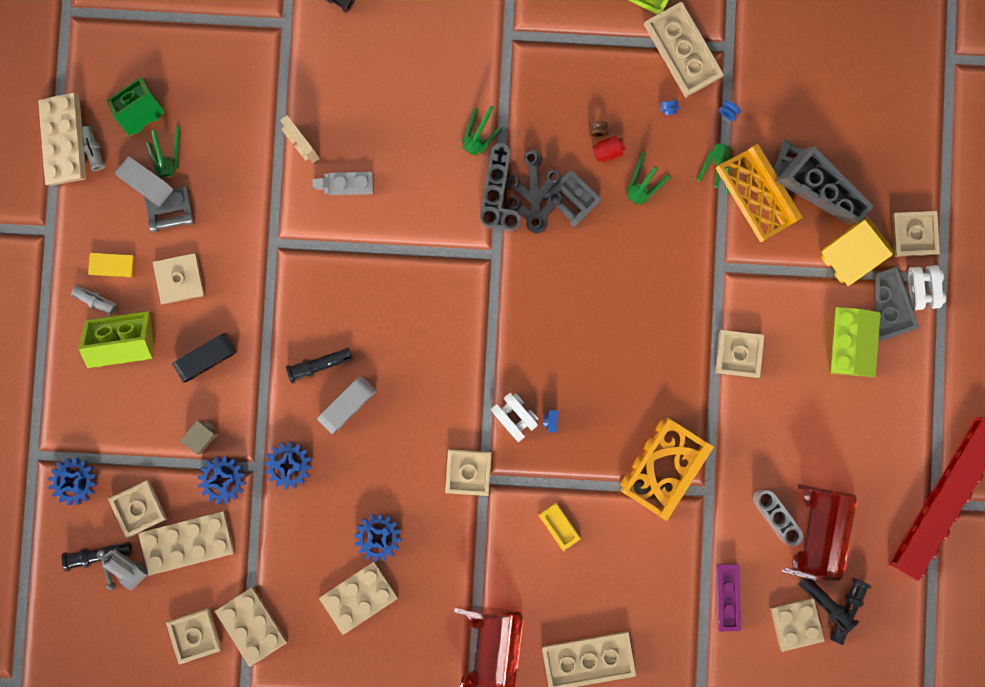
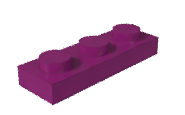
M716 564L718 631H741L739 564Z

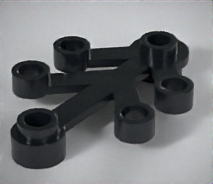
M530 150L524 156V162L529 166L530 190L521 184L520 179L514 175L507 177L506 185L511 189H515L531 203L532 212L525 208L517 197H510L507 205L510 209L516 210L527 219L526 225L529 231L538 234L545 231L548 225L547 217L557 205L563 202V196L559 192H552L549 195V202L541 210V201L553 186L561 181L562 176L558 171L551 170L547 175V181L539 189L538 167L541 166L543 157L538 151ZM531 155H535L533 162L529 161ZM556 173L558 177L555 181H552L551 176ZM512 179H516L514 186L510 185ZM555 195L559 196V200L557 202H553V197ZM513 200H517L516 207L511 205ZM535 219H539L540 221L538 226H534L533 224Z

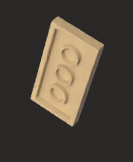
M682 1L644 22L643 25L685 98L724 76Z
M73 92L38 100L45 185L53 186L85 180L86 168L79 94Z
M225 511L138 533L148 576L235 553Z
M628 631L542 646L549 687H579L636 676Z

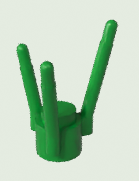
M493 106L489 107L475 134H471L478 109L474 108L461 148L474 156H477L478 152L482 154L485 148L502 131V128L499 127L481 144L483 139L479 135L494 109Z
M176 127L173 161H171L170 157H163L156 130H152L158 159L150 142H147L146 146L155 166V172L158 173V177L176 175L175 170L179 169L180 127Z
M724 144L714 145L713 151H709L708 157L697 178L698 182L701 181L712 159L716 165L732 159L730 155L731 147ZM726 167V171L730 175L731 168ZM718 171L715 178V188L719 187L721 178ZM726 186V187H725V193H726V194H729L730 191L728 190V188H727V186Z
M642 152L630 185L626 189L628 192L626 197L639 206L642 202L646 204L648 199L671 178L670 175H667L647 193L648 189L646 186L657 171V167H653L642 184L637 183L634 186L646 156L645 152Z

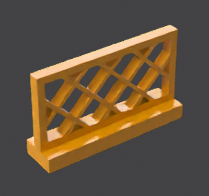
M759 144L716 167V170L760 242L803 218L785 187L775 181L778 176ZM741 159L743 160L747 169L740 166ZM725 167L734 170V177L727 173ZM739 173L747 175L746 182L739 180ZM752 178L755 180L758 187L752 185ZM738 186L746 188L745 196L740 194ZM751 191L758 193V201L750 198ZM763 197L766 198L770 206L763 204ZM749 204L757 207L756 214L750 211ZM762 209L769 212V220L761 217ZM775 215L777 216L781 225L774 222ZM761 223L768 225L766 235L760 227Z

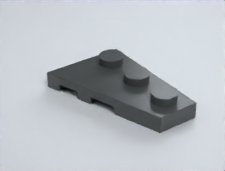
M895 267L875 274V312H881L878 342L918 329L919 325L898 268Z

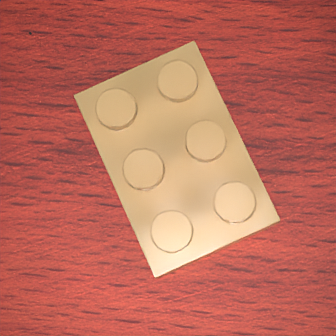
M373 561L322 595L319 599L342 635H344L398 599V596L376 562Z
M254 586L215 611L249 667L288 642Z

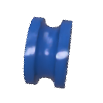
M726 100L724 107H721L719 112L728 120L735 121L736 115H739L741 110L736 104Z

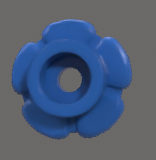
M678 100L661 102V109L659 111H664V115L677 114V109L681 107L678 106Z

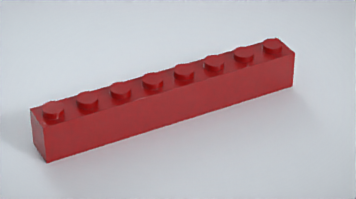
M976 417L888 564L911 579L919 581L920 578L926 575L928 571L927 566L938 555L939 546L942 541L948 538L950 534L949 529L953 522L960 518L962 507L972 497V490L983 479V472L985 470V417Z

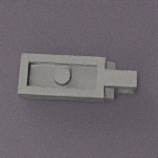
M373 172L324 174V178L313 179L314 190H324L325 194H330L331 196L372 195Z

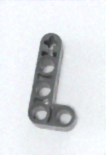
M498 143L492 147L480 222L484 228L511 233L519 229L521 217L514 210L502 208L510 161V149L506 144ZM499 151H503L504 154L502 156L501 165L497 164V154H499ZM499 171L503 174V178L494 180L491 174ZM496 192L499 195V199L492 202L487 198L488 194ZM487 213H492L496 219L494 222L488 223L484 220V216ZM507 217H514L517 220V224L510 227L506 225L505 219Z

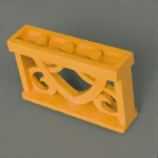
M666 418L665 421L661 420L655 428V431H657L655 437L648 439L643 447L646 451L642 457L638 456L632 464L634 470L630 476L626 475L620 483L622 487L621 492L666 521L714 448L670 418ZM673 430L679 434L680 443L678 447H674L675 439L673 437L669 443L664 440L667 432ZM685 436L700 445L698 450L683 447ZM658 444H660L661 447L663 448V449H659V450H657V451H654V450L656 449V447H657ZM676 454L674 464L676 470L681 475L679 480L665 478L657 483L654 473V460ZM681 454L683 455L682 460L686 459L688 461L685 467H681L679 464ZM646 464V474L640 473ZM638 479H642L644 484L639 488L644 489L650 485L651 490L646 494H637L634 491V483ZM665 483H671L672 490L667 492L665 487L660 490V487ZM654 494L662 504L660 510L644 499Z

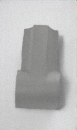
M116 549L110 550L101 562L102 566L117 576L121 584L129 590H133L148 575L147 569L136 560L132 562Z

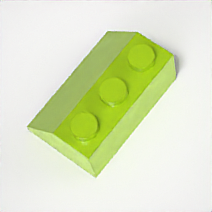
M836 307L830 374L876 377L881 312Z
M150 312L85 320L79 351L87 368L152 359L154 337Z

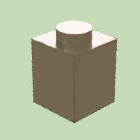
M197 420L180 441L195 454L199 455L203 454L219 433L214 430L216 427L208 420Z

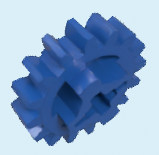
M283 442L280 443V449L276 446L272 448L274 454L268 453L266 455L270 458V461L264 462V465L269 466L265 474L271 473L272 476L269 478V481L276 480V487L283 484L284 489H288L289 484H291L294 489L297 488V482L301 485L305 483L303 477H310L307 470L313 469V466L308 465L312 457L306 458L305 455L308 450L301 451V444L293 447V442H289L286 447ZM285 451L284 457L281 460H276L277 456ZM295 453L299 455L302 462H299L295 458ZM288 461L290 464H293V468L289 470L287 467H284V463ZM275 469L280 471L282 478L276 473ZM301 471L300 475L292 480L293 473Z
M228 456L223 457L222 461L219 457H215V463L209 460L206 462L208 468L201 467L200 470L204 472V475L198 476V479L203 480V483L199 484L198 488L204 487L205 490L202 492V495L209 494L208 501H213L216 498V503L221 504L224 499V502L227 504L230 503V497L236 500L238 499L236 493L244 492L241 485H245L247 482L242 480V477L247 474L240 472L243 467L242 465L235 466L236 459L228 462ZM224 466H227L230 469H232L234 473H230L229 471H227L226 467ZM213 470V471H214V474H213L212 478L209 479V475H210L211 471ZM221 477L231 478L224 483H214V481ZM234 481H236V485L234 489L231 491V485ZM211 487L217 489L219 491V494L214 492L211 489Z
M67 458L65 463H57L58 469H51L54 477H48V480L53 481V485H50L48 488L55 490L52 494L53 497L60 496L59 503L66 501L67 505H73V503L78 505L82 504V500L88 501L90 499L88 494H95V490L92 487L97 486L98 483L93 478H96L98 474H92L91 471L95 467H87V460H83L80 463V458H74L73 461L71 458ZM70 467L79 468L80 471L75 472L74 469H71ZM74 477H77V478L75 479V481L73 482L74 485L69 486V485L71 484V482L73 481V478H74ZM72 491V493L76 494L77 496H71L66 492Z
M382 513L379 514L378 518L371 514L370 521L366 518L362 520L364 526L357 525L356 528L360 530V533L354 534V537L359 538L355 546H361L359 554L364 551L367 553L365 559L373 556L374 562L378 560V557L385 561L386 554L393 557L392 549L398 550L400 548L396 542L402 541L401 537H397L401 529H395L397 521L389 522L391 516L383 519ZM374 523H382L386 526L380 528L376 527ZM365 530L369 534L367 542H364ZM392 532L393 539L392 544L390 546V543L387 541L388 534ZM374 533L377 535L381 533L383 535L381 541H374ZM376 547L380 548L383 551L376 552L371 550V548Z

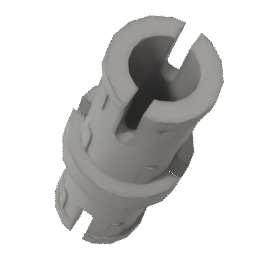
M84 126L82 127L84 154H87L92 171L102 170L105 168V164L100 154V145L96 143L92 127Z
M79 284L74 287L71 293L72 297L88 304V307L99 309L110 316L117 309V303L102 297L101 293L92 292Z

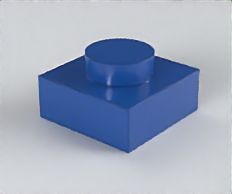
M548 410V414H544L543 427H547V432L557 433L558 411Z

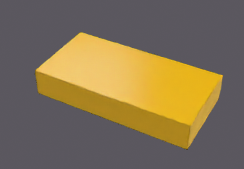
M90 253L88 274L134 278L135 256Z
M554 503L538 514L563 551L581 539L557 503Z

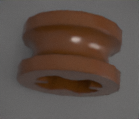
M603 121L589 123V128H591L589 135H608V130H606L608 123Z

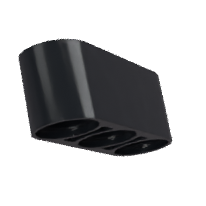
M223 333L179 358L172 365L181 381L186 383L235 355L238 351L229 335Z

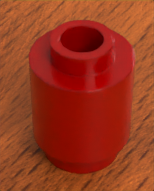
M617 136L599 141L597 145L592 146L597 162L603 161V163L623 156L622 151L626 150L622 138L618 139Z

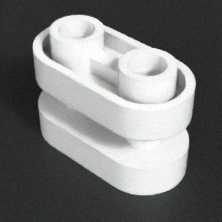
M937 265L926 266L924 273L921 267H910L908 269L909 301L913 310H923L926 303L930 309L941 308L945 303L946 295L942 290L944 274Z
M509 393L503 398L507 402L504 407L500 408L496 404L490 410L519 443L525 437L521 431L526 427L531 431L538 426L536 423L538 418L531 410L527 412L521 406L524 402L516 393L514 395ZM512 410L521 419L516 425L507 416Z

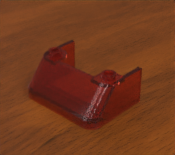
M798 484V489L806 490L803 500L806 506L811 508L804 551H799L792 559L793 568L783 567V572L817 581H840L844 576L857 505L856 496L850 493Z
M483 606L455 608L456 613L468 616L470 627L478 629L474 669L471 672H467L461 678L460 687H516L523 625L522 614L514 610Z

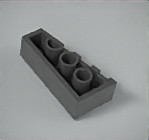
M815 146L802 149L775 180L846 224L860 223L874 207Z

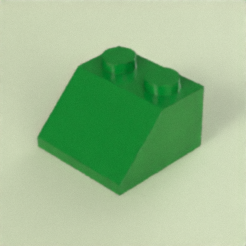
M142 76L106 100L114 119L129 137L132 134L141 132L144 126L159 120L162 114L165 113L161 103Z

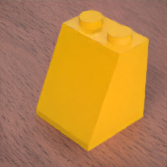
M866 215L860 223H856L827 245L821 252L823 254L821 258L828 267L833 266L836 270L835 276L840 283L843 284L845 282L850 286L892 256L893 248Z

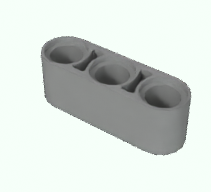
M129 156L115 172L125 183L159 207L173 192V188Z
M361 375L317 420L333 435L377 390Z
M757 490L753 495V502L779 539L790 546L799 545L803 540L802 530L777 496L769 490ZM763 494L769 496V502L766 505H762L760 502ZM781 512V521L775 523L773 520L774 514ZM794 530V538L788 541L786 537L787 532Z

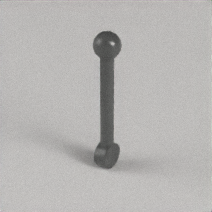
M103 549L97 552V558L101 559L102 562L106 555V551ZM103 567L108 583L107 589L113 591L115 584L111 580L109 571Z

